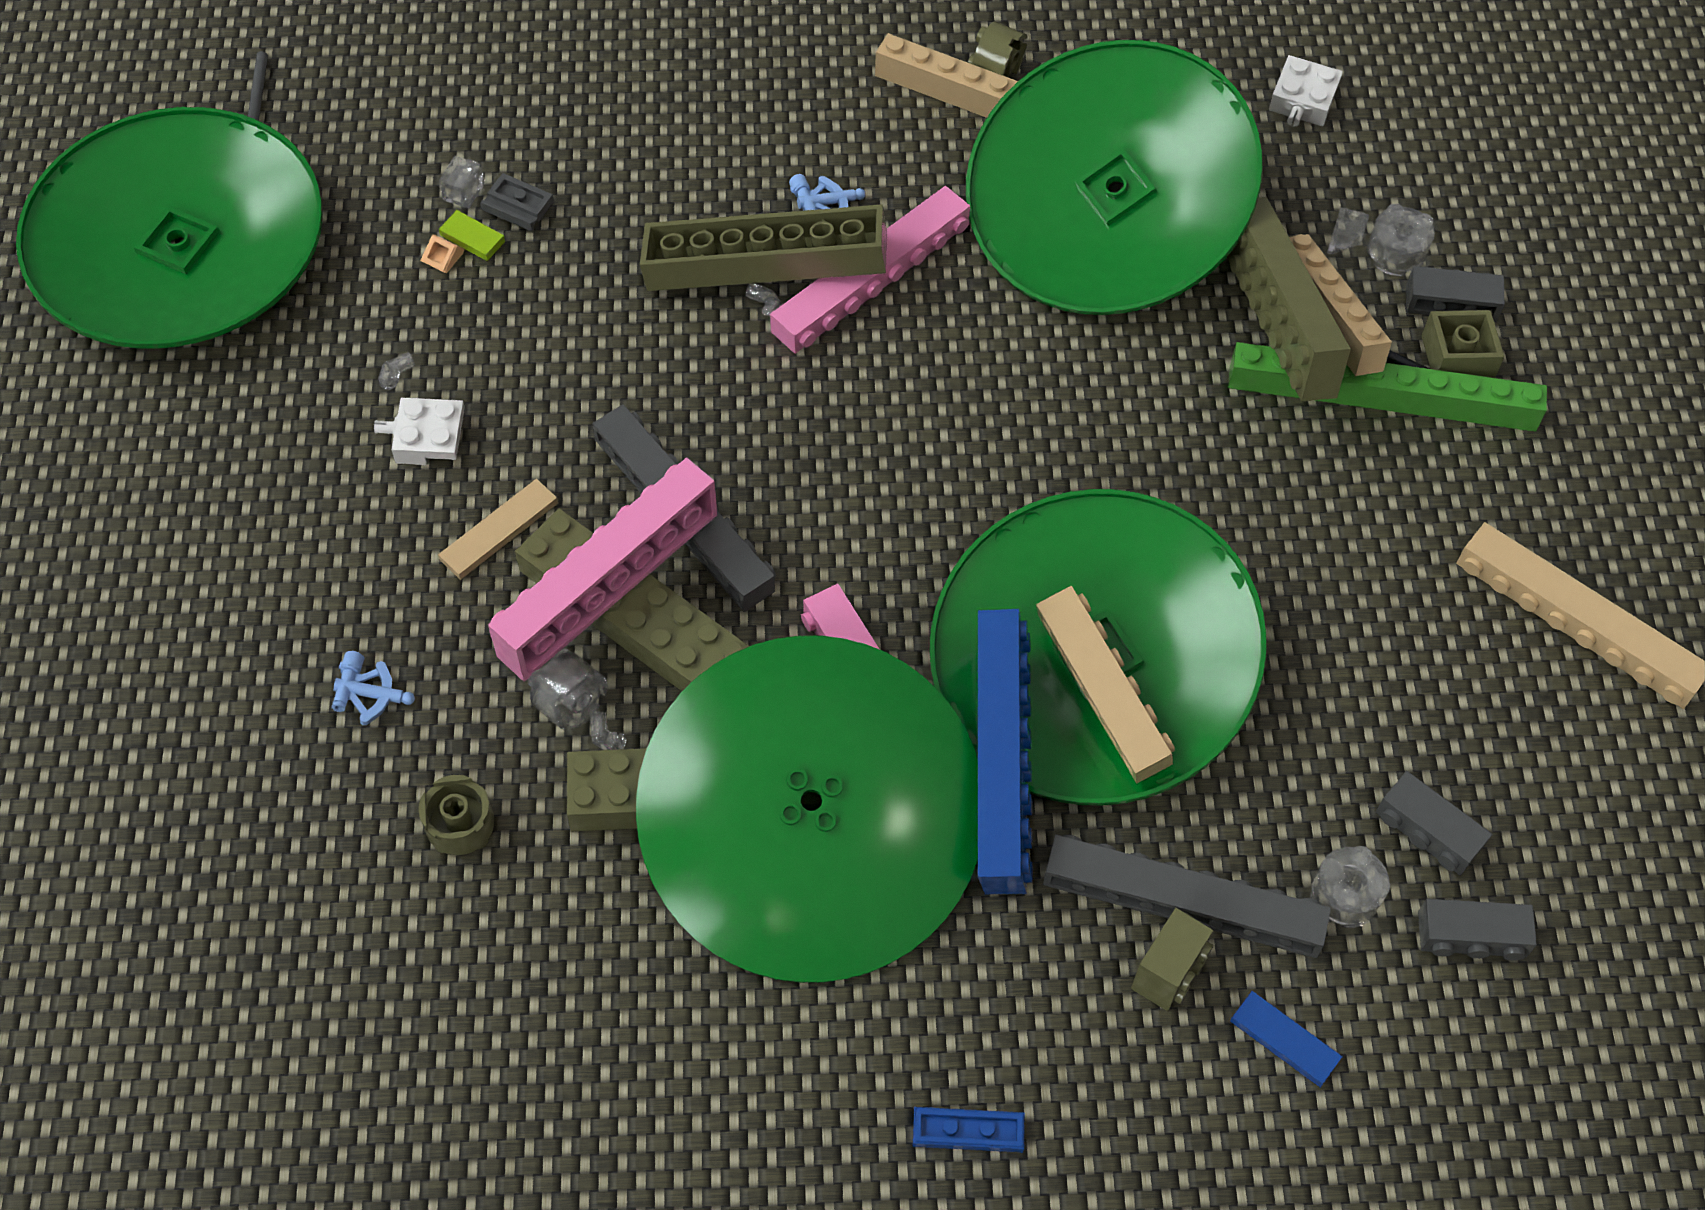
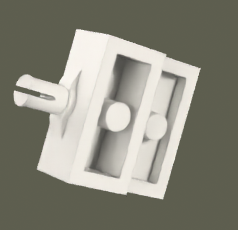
M1288 55L1273 92L1269 111L1289 116L1287 119L1289 125H1292L1295 118L1293 126H1298L1300 120L1324 126L1343 71Z
M401 398L398 415L395 417V420H375L374 432L375 434H393L391 450L396 464L427 465L428 458L456 460L465 409L463 400Z

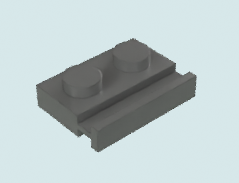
M502 173L487 192L488 196L486 199L481 200L480 205L481 209L485 212L533 231L534 224L542 219L554 203L553 194Z

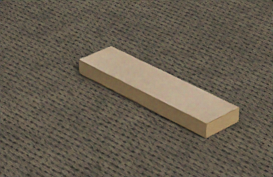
M536 478L439 553L440 561L461 580L558 504L557 497Z

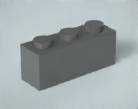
M1413 266L1406 284V313L1430 315L1431 311L1491 310L1493 320L1497 322L1505 305L1504 275Z
M1408 771L1402 775L1386 794L1375 812L1381 816L1385 824L1400 830L1409 837L1413 845L1428 851L1438 859V862L1445 869L1454 871L1460 876L1493 835Z
M1426 899L1418 911L1421 951L1432 952L1436 956H1450L1454 953L1468 954L1471 958L1480 959L1495 955L1503 956L1506 960L1517 961L1527 957L1537 945L1533 905Z

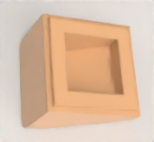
M432 234L420 261L444 273H448L463 255L465 249Z

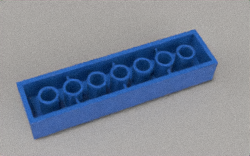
M1019 609L978 610V879L985 895L1027 894V883H1033V865L1030 862L1029 852H1026V849H1032L1033 847L1032 828H1030L1029 818H1026V815H1032V795L1029 794V785L1026 784V782H1032L1031 761H1029V753L1025 751V749L1032 748L1031 729H1029L1028 718H1025L1031 717V697L1028 695V685L1031 684V667L1028 664L1027 654L1031 652L1030 633H1028L1027 620H1021Z

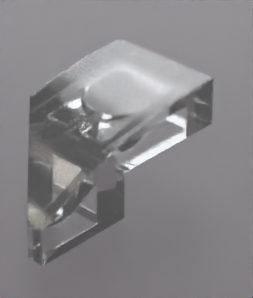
M1341 207L1327 254H1335L1361 244L1369 214Z

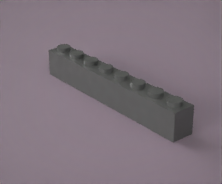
M624 404L592 423L595 441L640 493L647 486L654 485L663 478L671 466L679 464L673 454H667L662 449L659 438L653 432L649 434L646 431L639 415L635 412L631 413ZM717 507V516L689 539L685 545L743 612H746L775 592L776 573L767 561L762 562L752 543L748 539L743 540L738 535L734 523L728 517L723 518L718 512Z
M1055 834L1043 882L1044 886L1168 919L1176 907L1213 929V931L1317 958L1324 947L1331 907L1324 906L1320 901L1312 898L1298 899L1287 896L1285 892L1278 889L1264 890L1253 887L1251 883L1244 880L1230 881L1222 879L1210 871L1196 872L1184 869L1181 864L1176 862L1162 863L1150 860L1147 855L1142 853L1128 854L1116 851L1113 846L1108 844L1094 845L1082 842L1079 837L1074 835L1060 836Z

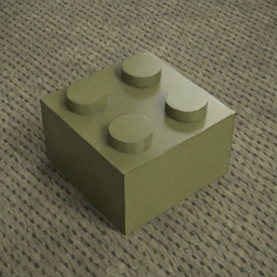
M1491 310L1430 312L1421 335L1430 369L1495 378L1503 362L1504 353Z
M1175 907L1141 961L1131 989L1166 1011L1170 1009L1174 1001L1181 1004L1191 987L1190 984L1195 975L1198 976L1214 946L1209 943L1213 929Z

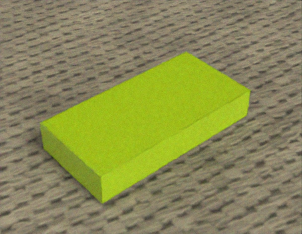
M458 210L439 228L440 236L486 261L505 243L503 234Z

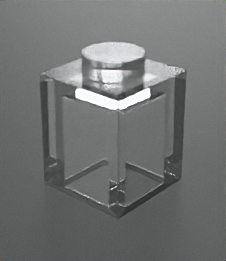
M457 156L453 157L439 180L443 200L468 209L485 184L481 164L471 159H463Z

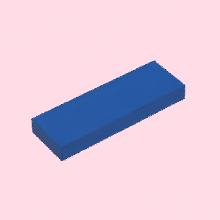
M1251 991L1230 1020L1231 1023L1320 1088L1343 1057L1253 991Z
M914 1107L913 1147L1023 1153L1025 1113Z

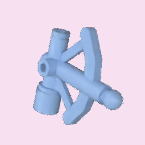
M802 174L794 175L789 180L790 190L797 197V206L799 209H803V211L830 209L824 205L838 203L839 208L849 207L848 202L855 201L856 199L862 200L865 197L863 189L842 190L837 183L825 176L819 177V185L814 190H810V186ZM824 188L830 191V193L819 194Z
M347 651L345 653L343 661L339 665L342 674L341 679L336 678L333 690L336 691L332 703L334 711L344 712L348 700H351L361 714L360 723L368 725L384 712L389 702L399 704L403 702L405 705H411L414 702L415 696L413 693H404L403 690L392 689V677L385 662H377L376 669L360 674L364 656L356 651ZM379 676L382 686L362 682ZM357 696L377 699V701L367 710Z

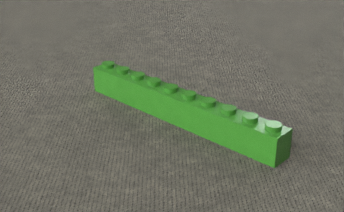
M1236 342L1230 363L1228 388L1299 398L1296 390L1292 389L1290 385V379L1285 369L1281 368L1279 357L1274 349L1269 346ZM1390 363L1385 364L1383 372L1355 376L1348 365H1346L1338 397L1315 401L1536 432L1547 411V385Z

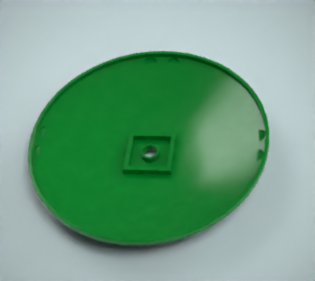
M1143 40L1106 41L1073 49L1046 61L1020 79L999 100L982 125L972 148L966 175V203L970 205L969 219L972 230L981 250L996 271L1014 288L1047 306L1080 314L1109 315L1142 310L1163 303L1187 291L1212 273L1227 258L1244 234L1255 211L1261 190L1263 161L1259 132L1246 101L1236 87L1219 70L1190 52L1174 46ZM1118 181L1124 184L1118 192H1110L1108 190L1109 185L1113 182Z
M175 107L158 109L132 115L101 127L74 143L47 167L34 184L22 208L17 227V257L22 275L33 296L54 319L67 328L93 340L121 347L140 349L179 347L209 340L235 330L260 316L288 293L309 265L316 250L323 220L322 200L315 175L306 158L292 142L272 127L254 118L215 108ZM182 237L184 238V240L180 243H171L173 239H180Z
M1114 489L1071 491L1046 497L1010 513L977 538L961 556L942 588L934 611L930 634V663L934 686L952 706L966 728L975 748L977 758L978 610L1019 609L1021 620H1027L1028 633H1030L1031 652L1027 653L1028 664L1031 667V684L1028 685V695L1031 697V717L1025 718H1028L1029 729H1031L1032 748L1025 749V751H1028L1029 761H1031L1032 782H1026V784L1029 785V793L1057 802L1096 806L1124 804L1152 797L1184 783L1211 764L1238 735L1251 713L1263 680L1266 661L1264 613L1257 590L1240 558L1221 536L1193 514L1169 502L1136 492ZM1070 586L1073 587L1077 595L1083 593L1091 607V611L1088 614L1093 622L1099 620L1106 631L1108 638L1104 641L1110 650L1116 648L1124 662V666L1121 667L1127 678L1132 676L1141 691L1138 698L1143 706L1147 704L1151 706L1158 720L1155 723L1156 728L1160 734L1166 732L1174 745L1175 751L1171 752L1173 765L1137 784L1038 616L1037 603Z
M792 636L754 644L727 656L696 677L678 695L656 727L644 755L636 794L637 831L644 863L655 889L677 922L710 952L736 967L775 980L797 983H825L868 974L893 963L924 942L945 921L969 884L978 861V758L966 728L944 696L924 676L887 652L864 643L829 636ZM808 792L817 793L822 800L821 806L814 811L806 810L801 804L803 795Z

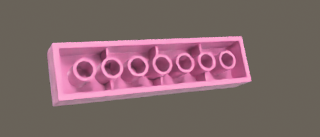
M687 457L678 465L671 466L663 478L654 485L647 486L640 497L632 504L622 507L616 517L606 526L602 525L597 528L587 542L582 546L572 549L562 563L557 567L547 570L536 585L531 589H525L511 606L494 615L488 627L497 657L525 682L717 516L715 481Z

